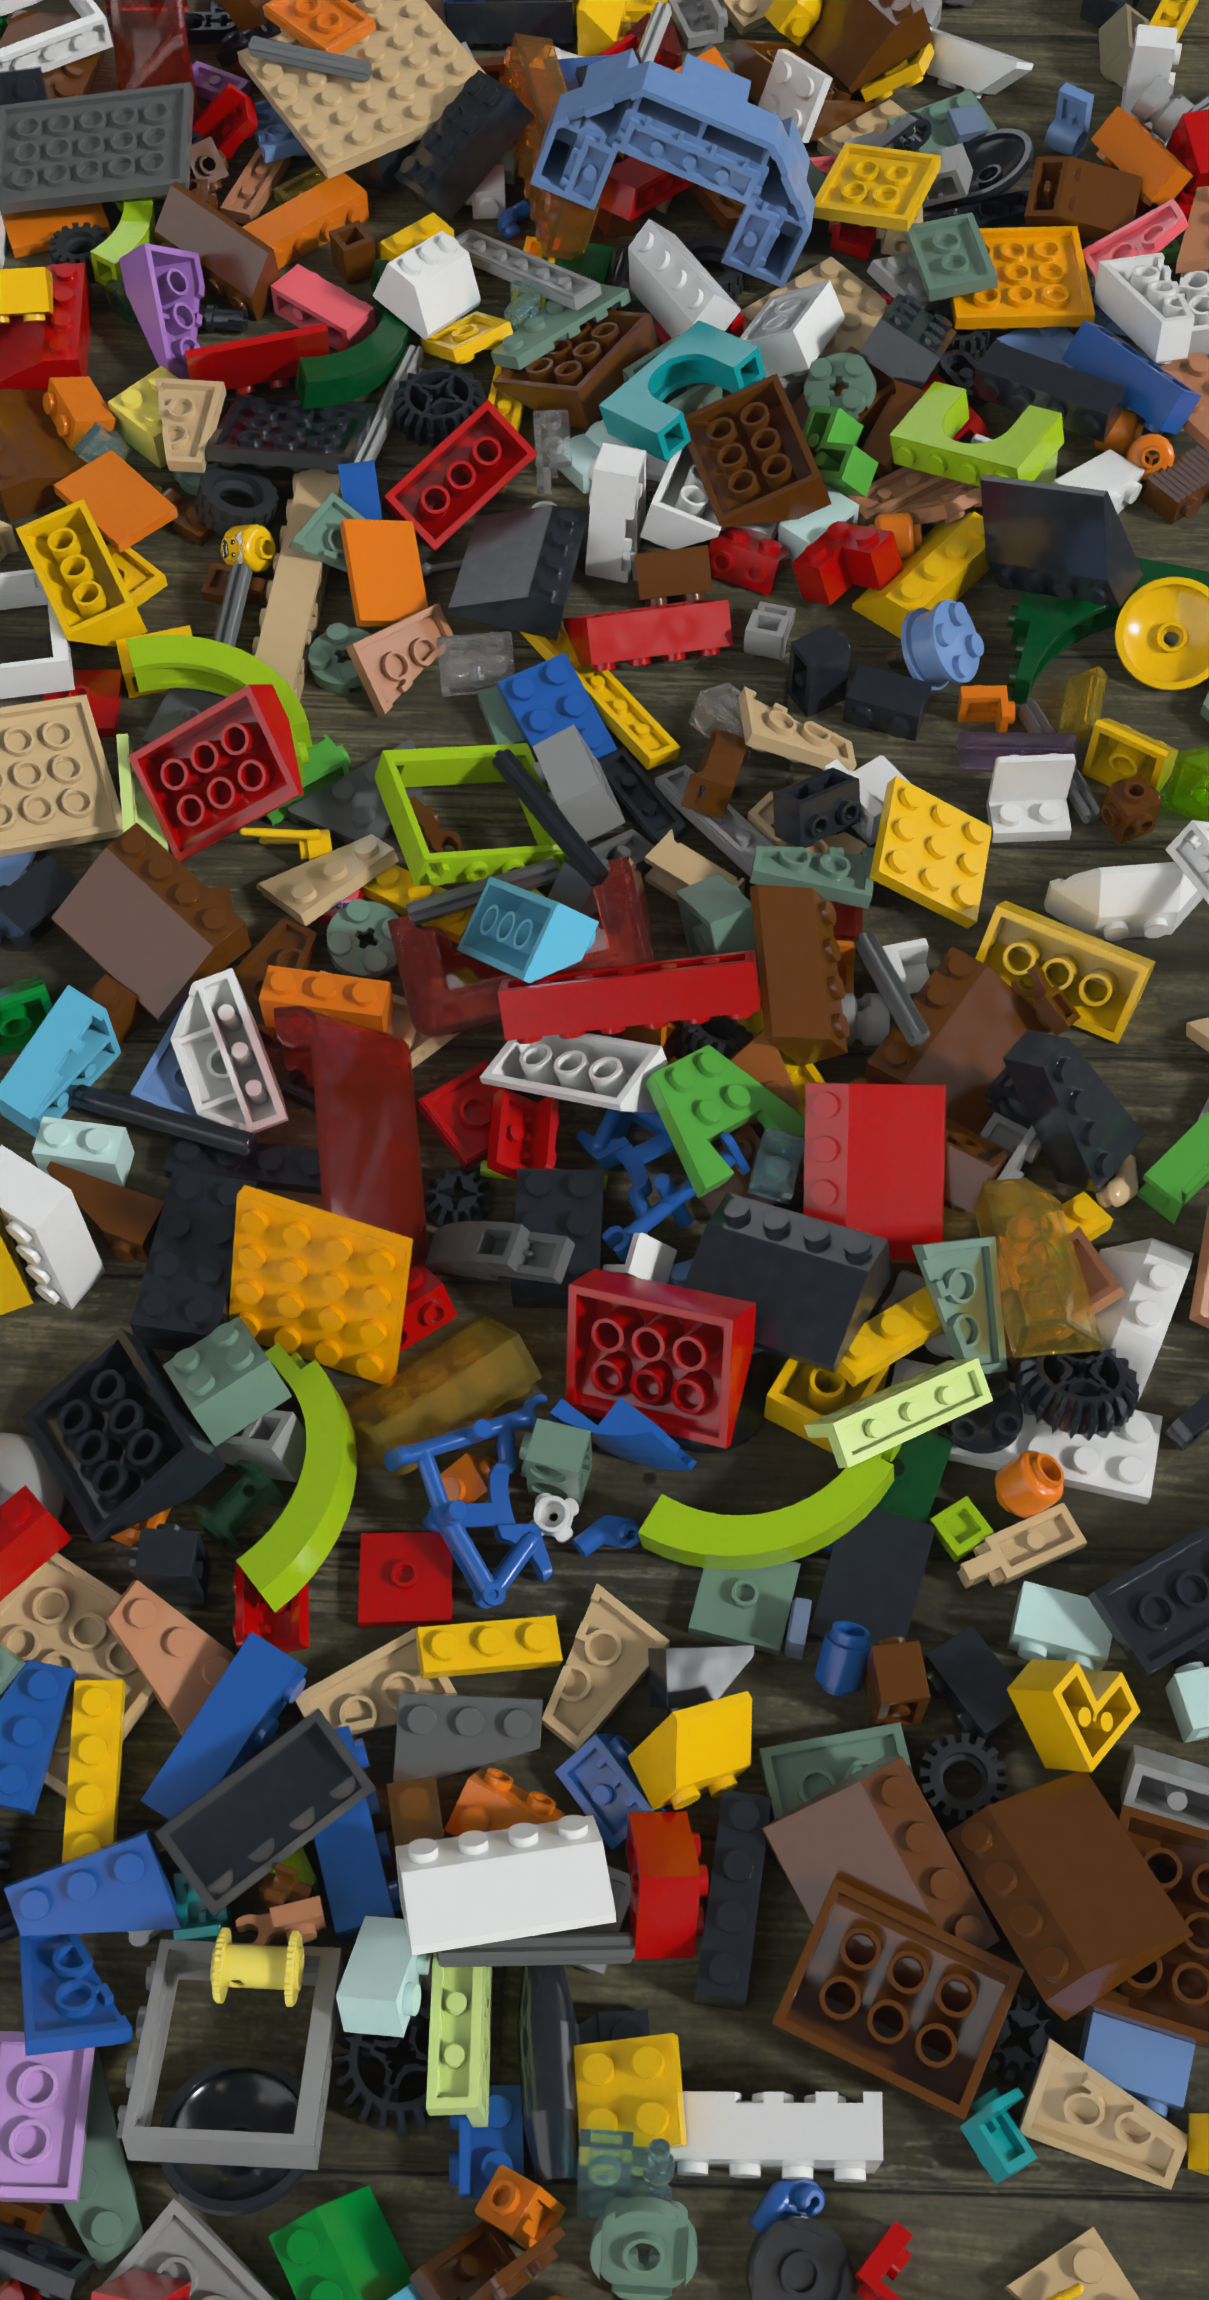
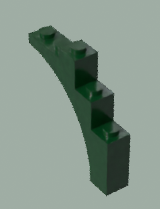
M1136 557L1143 575L1120 607L1095 605L1085 601L1066 600L1061 597L1055 598L1023 591L1019 606H1011L1007 623L1008 628H1013L1011 644L1017 645L1014 658L1021 659L1019 665L1012 663L1007 686L1014 687L1011 701L1020 705L1027 704L1035 682L1047 665L1066 648L1089 635L1115 627L1124 604L1142 586L1161 578L1184 577L1196 580L1209 587V572Z

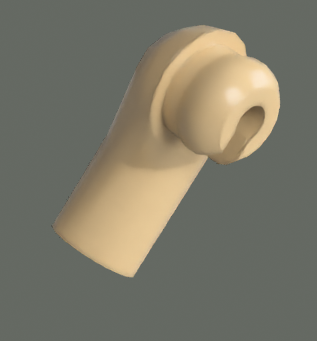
M1130 1154L1116 1170L1115 1178L1108 1181V1184L1104 1185L1098 1193L1095 1192L1097 1202L1101 1207L1108 1208L1113 1205L1117 1208L1136 1196L1138 1192V1177L1134 1155Z

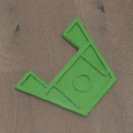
M710 1045L652 1073L645 1082L698 1198L723 1185L734 1174L733 1170L710 1144L718 1139L719 1135L727 1131L729 1133L757 1118L782 1150L805 1138V1117Z

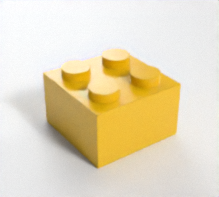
M788 1359L766 1395L764 1417L833 1454L828 1437L808 1438L804 1425L883 1390L889 1366L852 1387L838 1370L832 1373Z

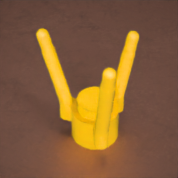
M241 828L239 830V833L243 836L261 837L259 839L261 844H299L301 860L309 859L311 861L332 851L329 829Z

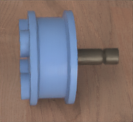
M944 600L937 603L931 611L925 608H918L907 614L901 630L902 650L888 653L886 659L891 668L906 664L911 676L915 679L932 683L931 692L943 689L949 681L956 684L971 681L977 673L980 656L984 653V643L980 635L976 633L974 624L964 604L954 600Z

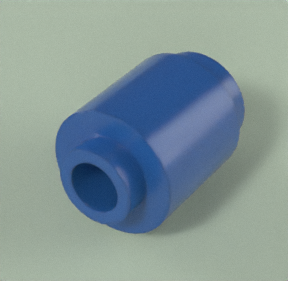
M836 1621L833 1623L832 1630L825 1633L814 1674L815 1679L822 1684L821 1687L825 1692L834 1696L845 1697L849 1693L860 1690L872 1646L868 1641L870 1632L863 1626L849 1621Z

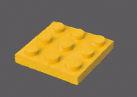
M845 142L814 199L813 218L908 232L941 168V155Z
M895 776L887 783L869 878L968 929L977 923L992 827Z

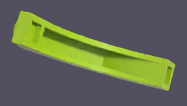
M152 197L112 201L122 212L121 220L113 233L104 242L90 251L95 281L119 294L125 290L119 258L143 243L157 245L154 231L156 221Z
M153 635L126 639L139 693L159 689L189 688L205 690L229 697L247 685L273 684L289 719L301 781L305 780L303 764L310 763L307 748L313 747L308 720L294 691L270 666L239 648L207 638L187 635Z
M279 1343L267 1350L265 1355L284 1384L300 1403L306 1428L305 1459L299 1482L281 1516L252 1548L236 1560L275 1613L305 1586L327 1558L348 1516L357 1476L355 1434L341 1397L316 1359L307 1365L297 1352L289 1356Z
M902 1443L852 1467L845 1468L839 1476L812 1496L776 1511L753 1515L716 1514L686 1506L661 1494L638 1531L642 1547L662 1557L686 1565L734 1571L781 1565L808 1556L848 1533L881 1501L894 1482V1465L885 1461V1459L890 1462L893 1461Z

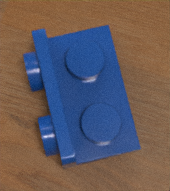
M612 1733L595 1734L563 1763L555 1773L586 1816L593 1815L600 1835L611 1850H618L626 1844L628 1813L668 1812L670 1808L667 1805L652 1810L628 1759V1756L634 1751L633 1748L620 1735L615 1736Z
M489 2085L488 2127H472L466 2114L449 2115L450 2130H459V2152H450L449 2182L450 2186H459V2195L462 2200L481 2199L500 2165H504L524 2176V2125L521 2113L520 2085Z

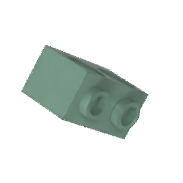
M537 1418L533 1434L525 1432L519 1453V1459L523 1460L521 1476L527 1479L528 1494L538 1496L542 1493H549L551 1496H558L563 1500L573 1498L581 1507L592 1468L591 1431Z

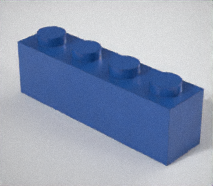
M1085 320L1062 357V360L1072 366V369L1126 387L1122 408L1134 411L1145 419L1143 426L1155 434L1162 435L1163 432L1178 435L1202 397L1105 327Z
M251 1632L141 1801L167 1819H170L250 1759L259 1745L265 1746L276 1733L279 1726L277 1717L286 1703L292 1704L303 1691L306 1684L304 1675L308 1669L291 1656Z
M349 1725L334 1729L362 1769L370 1767L363 1738L354 1740ZM376 1790L314 1837L335 1933L341 1944L357 1939L365 1916L396 1918L395 1912L402 1910L397 1879L388 1882L384 1863L392 1861L386 1832L376 1834L372 1818L373 1815L381 1813Z

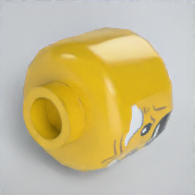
M258 524L238 525L231 527L225 533L221 543V555L226 564L245 563L252 570V573H260L266 571L273 563L276 550L271 533L264 526Z

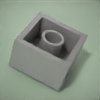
M574 724L532 746L538 762L534 763L533 767L542 784H547L549 792L546 794L586 843L626 822L600 763Z

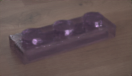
M982 731L959 732L957 748L961 769L994 770L995 760L1000 756L1057 753L1074 754L1076 759L1074 771H1077L1078 750L1076 734L994 733Z

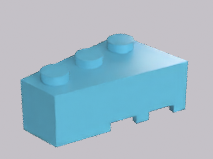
M70 985L66 987L7 1075L0 1082V1112L2 1116L37 1138L43 1116L60 1119L70 1109L73 1100L71 1096L73 1089H77L81 1084L91 1086L121 1054L106 1008Z

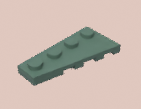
M600 284L602 295L577 311L549 300L543 309L525 320L524 325L512 335L505 337L502 343L491 352L494 365L521 370L555 349L554 341L571 339L581 333L579 326L592 318L593 321L599 322L608 316L607 309L616 303L618 306L623 307L631 302L629 290L627 288Z
M97 2048L79 2203H63L90 2256L96 2259L95 2265L97 2269L103 2271L130 2252L146 2233L131 2170L128 2169L122 2145L123 2141L116 2138L119 2124L115 2118L105 2069L102 2067Z

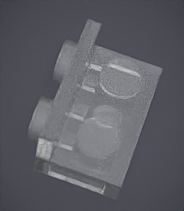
M568 410L533 411L535 451L538 453L535 457L537 494H552L551 479L558 478V467H570L572 465Z
M509 631L437 638L442 697L477 694L478 690L497 686L498 681L515 674L512 633Z
M729 682L700 691L689 719L690 725L708 739L711 737L713 728L744 737L738 700L741 691ZM751 746L747 748L743 763L749 760L753 750Z

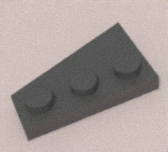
M398 1691L392 1791L395 1792L540 1749L543 1699L540 1697Z

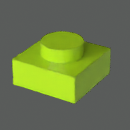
M965 1496L932 1517L928 1525L936 1527L934 1535L955 1562L971 1553L976 1546L982 1544L984 1538L995 1533L968 1496Z

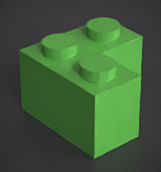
M812 405L802 432L824 484H827L843 495L866 497L878 462L856 446L863 425L839 407Z

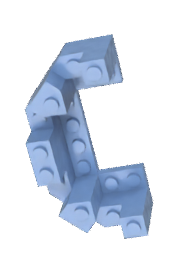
M633 48L588 65L583 86L561 94L557 105L555 104L530 182L531 185L595 210L616 154L619 151L746 204L723 253L721 263L781 288L785 287L810 235L815 208V200L807 183L810 158L793 117L781 120L779 115L748 103L751 80L688 53L679 73L650 60L639 64Z

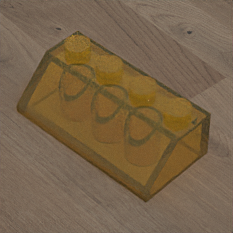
M1027 1178L983 1181L974 1214L980 1236H996L1002 1313L1013 1357L1102 1350L1104 1344L1061 1201Z
M485 1315L397 1373L390 1383L379 1385L346 1407V1410L349 1414L354 1433L378 1465L395 1478L399 1474L404 1475L415 1470L418 1467L417 1462L389 1472L384 1463V1454L401 1445L407 1446L470 1426L480 1419L488 1420L495 1414V1409L502 1404L527 1394L532 1387L531 1385L541 1379L542 1376L519 1333Z

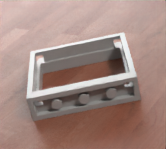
M160 1939L157 1959L152 1961L151 1967H147L146 1990L150 1991L147 2006H140L137 2014L136 2037L140 2039L138 2054L130 2055L127 2063L126 2087L131 2088L128 2104L120 2105L117 2113L119 2125L116 2138L122 2139L127 2159L132 2161L318 2170L339 2018L336 1994L344 1975L342 1949L303 1946L305 1960L302 1985L315 1986L294 2134L164 2128L150 2126L178 1980L211 1981V1960L216 1942ZM232 1943V1944L245 1945V1944H251V1943ZM269 1944V1946L288 1947V1945H272V1944Z

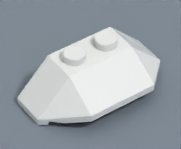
M930 27L933 37L931 45L935 54L926 72L931 76L939 78L938 85L955 89L956 85L964 87L963 92L971 89L975 97L981 99L982 93L995 95L1032 71L1033 63Z
M1175 862L1099 867L1074 874L1066 880L1060 878L1052 880L1049 883L1044 907L1046 912L1074 929L1101 940L1119 941L1124 938H1158L1163 935H1171L1202 900L1203 896Z
M233 968L193 982L188 993L189 997L180 1013L170 1040L197 1115L206 1120L252 1133H257L288 1121L282 1092L257 1024Z
M1154 1238L1100 1250V1257L1126 1295L1073 1328L1077 1340L1082 1335L1087 1342L1095 1343L1100 1340L1101 1347L1106 1350L1115 1348L1117 1358L1129 1360L1128 1368L1137 1372L1136 1381L1139 1384L1137 1402L1140 1400L1164 1340L1194 1255L1192 1252Z

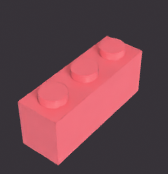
M299 264L270 286L275 314L299 328L327 323L329 346L338 351H344L357 345L376 329L373 307Z

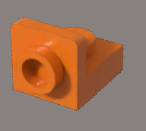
M500 2165L478 2202L475 2214L500 2229L516 2243L528 2250L557 2227L567 2208L538 2184L510 2168Z

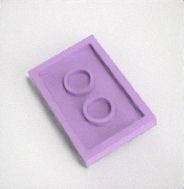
M0 2031V2202L79 2203L97 2047L25 2056L24 2032Z

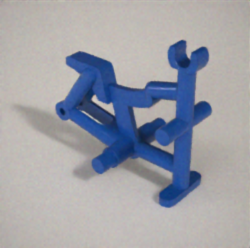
M656 1106L655 1113L607 1109L595 1137L583 1130H580L575 1136L583 1150L602 1170H609L622 1163L630 1175L633 1187L628 1191V1198L637 1219L624 1229L619 1225L610 1227L601 1236L610 1249L613 1248L621 1262L627 1258L634 1233L646 1234L670 1214L680 1228H686L693 1222V1217L685 1205L689 1199L696 1195L689 1178L675 1188L667 1174H659L654 1178L653 1184L662 1199L652 1207L647 1199L652 1193L653 1188L649 1173L644 1164L675 1149ZM632 1122L657 1135L635 1147L625 1138ZM727 1131L719 1135V1138L725 1150L719 1155L730 1168L735 1165L737 1170L742 1175H745L750 1171V1168L733 1137Z
M539 1394L531 1397L523 1404V1409L489 1420L480 1419L470 1426L407 1446L401 1445L384 1454V1463L389 1472L417 1462L431 1505L428 1513L422 1520V1527L427 1532L440 1533L474 1593V1604L480 1609H488L500 1605L505 1599L507 1589L528 1561L541 1583L548 1580L552 1574V1565L538 1525L534 1523H515L508 1489L509 1474L515 1471L517 1465L514 1430L529 1426V1429L534 1430L537 1420L533 1411L534 1407L547 1401L546 1395ZM554 1418L546 1419L548 1421L555 1422ZM496 1437L498 1463L491 1466L488 1472L490 1503L465 1504L460 1500H448L434 1456L458 1448L465 1449L477 1442ZM492 1527L496 1540L511 1546L492 1574L489 1572L465 1528Z

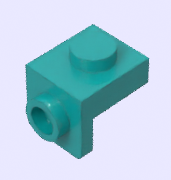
M178 1871L174 1874L176 1903L184 1924L181 1929H173V1940L188 1939L189 1941L216 1942L222 1928L230 1929L233 1926L230 1903L212 1916L183 1873Z
M1019 2087L1002 2096L997 2088L989 2091L971 2105L976 2114L960 2126L963 2134L976 2152L980 2163L986 2168L995 2184L1024 2169L1038 2158L1007 2111L1024 2097Z

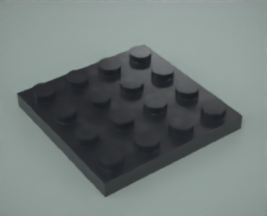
M238 394L205 447L206 461H215L222 466H235L242 463L253 464L254 467L259 469L282 466L289 467L290 470L296 472H303L309 469H323L329 474H339L338 465L354 463L370 431L372 419L376 411V403L346 402L324 408L303 409L300 398Z

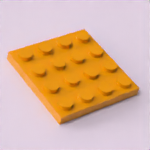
M1077 226L979 228L998 276L997 288L983 290L979 293L950 297L955 329L1079 327L1084 320L1094 323L1095 311Z
M244 1185L237 1194L228 1322L239 1316L259 1344L273 1347L279 1343L286 1353L293 1354L297 1352L301 1358L310 1361L316 1359L319 1364L390 1387L397 1375L413 1239Z

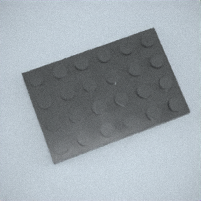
M191 82L0 105L1 214L163 196L168 194L170 186L175 181L189 190L194 91Z

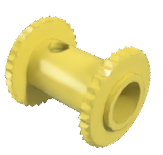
M222 1928L217 1936L211 1960L210 1980L214 2001L220 2004L224 2003L228 1987L284 1990V2000L287 2007L294 2006L302 1987L305 1955L300 1932L292 1931L288 1947L232 1944V1935L229 1928Z

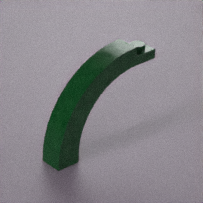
M375 260L370 287L373 294L389 260ZM375 299L381 322L365 340L337 353L323 356L299 357L295 385L303 409L339 405L355 400L378 388L395 372L407 347L410 327Z

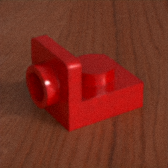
M897 2221L888 2227L852 2276V2279L861 2286L856 2292L861 2300H902L881 2281L884 2275L893 2281L912 2256L905 2246L913 2235Z

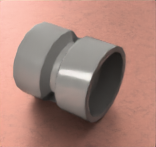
M1159 75L1134 104L1131 113L1144 124L1151 122L1152 131L1166 142L1170 139L1182 114L1192 112L1195 105L1182 94L1175 96L1173 94L1174 87Z
M845 992V998L841 1000L843 1014L846 1016L850 1028V1035L846 1037L847 1046H852L856 1040H861L864 1046H879L890 1030V1011L880 993H864L861 999H857L853 993Z

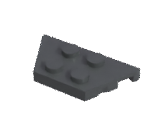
M409 739L391 750L415 749V744L412 739ZM381 756L288 807L289 819L296 824L302 820L316 826L317 829H329L331 839H340L345 845L371 834L381 840L393 833L394 829L374 779ZM405 787L409 799L415 796L424 805L422 787Z

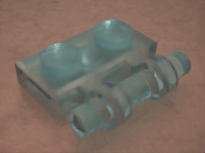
M580 2128L577 2217H590L598 2220L603 2214L605 2204L615 2197H624L626 2199L632 2197H654L665 2201L672 2200L673 2193L668 2183L673 2179L675 2162L674 2157L670 2153V2144L666 2140L658 2138L652 2140L649 2147L633 2146L634 2132ZM631 2175L643 2176L645 2179L631 2178Z

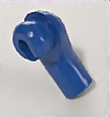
M522 200L500 214L497 229L503 233L506 240H511L520 233V227L516 223L531 216L532 210L528 202Z
M604 1515L574 1537L572 1543L584 1558L602 1545L631 1548L640 1542L638 1531L641 1527L629 1518Z
M793 2179L776 2181L749 2219L748 2224L760 2233L772 2221L781 2219L784 2216H815L824 2208V2192L812 2180Z

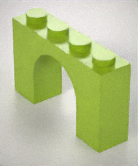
M936 381L890 434L894 464L981 487L980 479L983 475L1034 481L1064 444L1062 413L1032 405L1026 408L1005 434L994 440L976 444L953 440L954 436L969 420L966 389Z

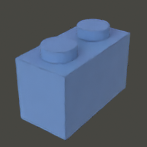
M1093 2012L1085 2021L1077 2058L1166 2119L1167 2113L1174 2115L1184 2108L1195 2044Z

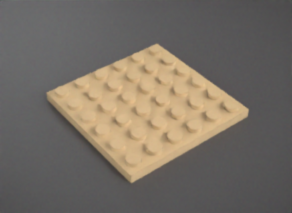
M360 0L352 3L375 20L376 30L340 55L369 61L372 66V75L367 82L255 58L249 54V48L237 52L240 65L327 179L422 139L423 135L442 116L445 107L453 102L462 91L465 82L478 69L484 72L425 0ZM285 31L269 38L304 46Z

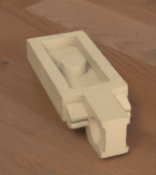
M1061 1503L984 1538L982 1544L976 1546L973 1550L976 1557L962 1563L957 1574L965 1589L980 1584L987 1579L990 1580L993 1587L1002 1583L1007 1584L1083 1549L1087 1541L1066 1505Z

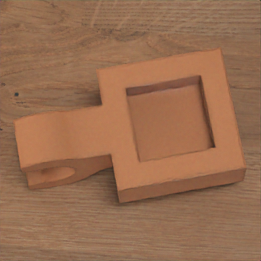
M320 1896L271 1907L268 1914H248L236 1920L238 1933L247 1930L258 1932L257 1939L253 1943L245 1945L269 1946L270 1942L274 1939L277 1940V1943L287 1941L288 1944L292 1931H299L302 1935V1942L305 1944L314 1940L317 1937V1933L327 1931Z

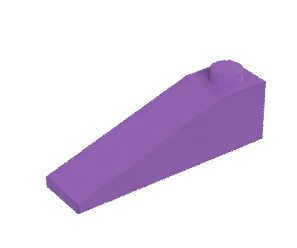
M143 243L119 258L126 295L158 366H163L179 379H189L183 353L186 350L200 348L197 342V330L202 326L203 315L199 314L200 299L204 297L205 285L199 253Z

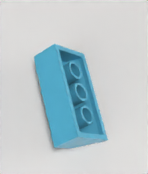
M490 876L457 950L527 983H532L582 961L585 952L592 947L595 941V930L599 922L557 901Z

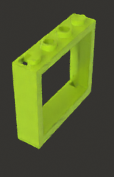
M528 743L382 751L374 779L415 886H439L462 882L474 883L487 879L490 876L500 875L548 859H554L558 863L559 869H561L563 862L568 860V858L519 797L518 799L538 846L429 853L405 787L506 782L493 766L492 760L496 757L495 753L498 750L510 749L544 792L548 793L546 786L542 784L535 772L533 764L536 762Z

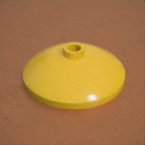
M1166 577L1142 586L1127 600L1117 620L1115 644L1121 663L1137 681L1157 690L1179 691L1192 688L1209 678V587L1189 578ZM1168 634H1173L1177 637L1178 642L1172 646L1167 645L1164 642V637Z

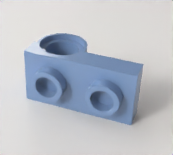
M1065 82L1058 92L1055 119L1050 124L1045 136L1044 145L1046 147L1075 158L1087 147L1094 94Z

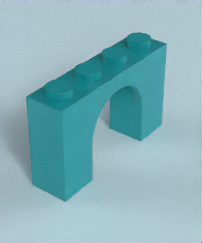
M700 320L697 321L599 405L608 434L667 462L691 441L683 412L662 401L673 391L690 384L709 383L735 393L761 381L766 376L759 346Z

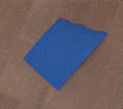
M622 1397L617 1400L598 1426L562 1398L550 1412L560 1424L591 1431L592 1446L625 1461L651 1468L690 1472L697 1463V1461L682 1451L680 1446L657 1424Z

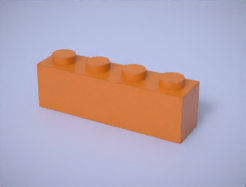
M342 173L325 180L242 228L274 249L278 270L328 243L330 241L329 231L357 220L363 223L370 219L367 191L347 174Z

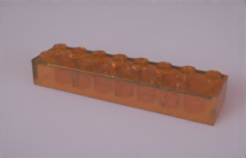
M515 33L511 47L508 46L505 52L504 75L499 76L498 82L510 88L534 115V118L513 142V155L518 159L519 177L523 178L525 185L524 195L530 203V218L534 220L536 225V240L541 244L544 257L574 261L583 260L601 205L600 200H598L595 210H592L530 184L555 104L557 105L560 95L567 92L552 39Z

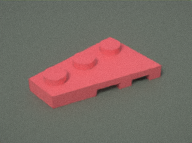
M1173 198L1082 249L1085 264L1096 281L1099 261L1158 253L1189 227L1187 219Z

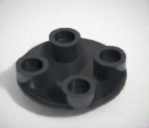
M999 1373L984 1374L993 1401L938 1426L945 1438L955 1446L972 1453L988 1454L1007 1448L1018 1437L1023 1425L1022 1407L1020 1402L1016 1401L1017 1397L1014 1392L1009 1388L1010 1384L1007 1378Z

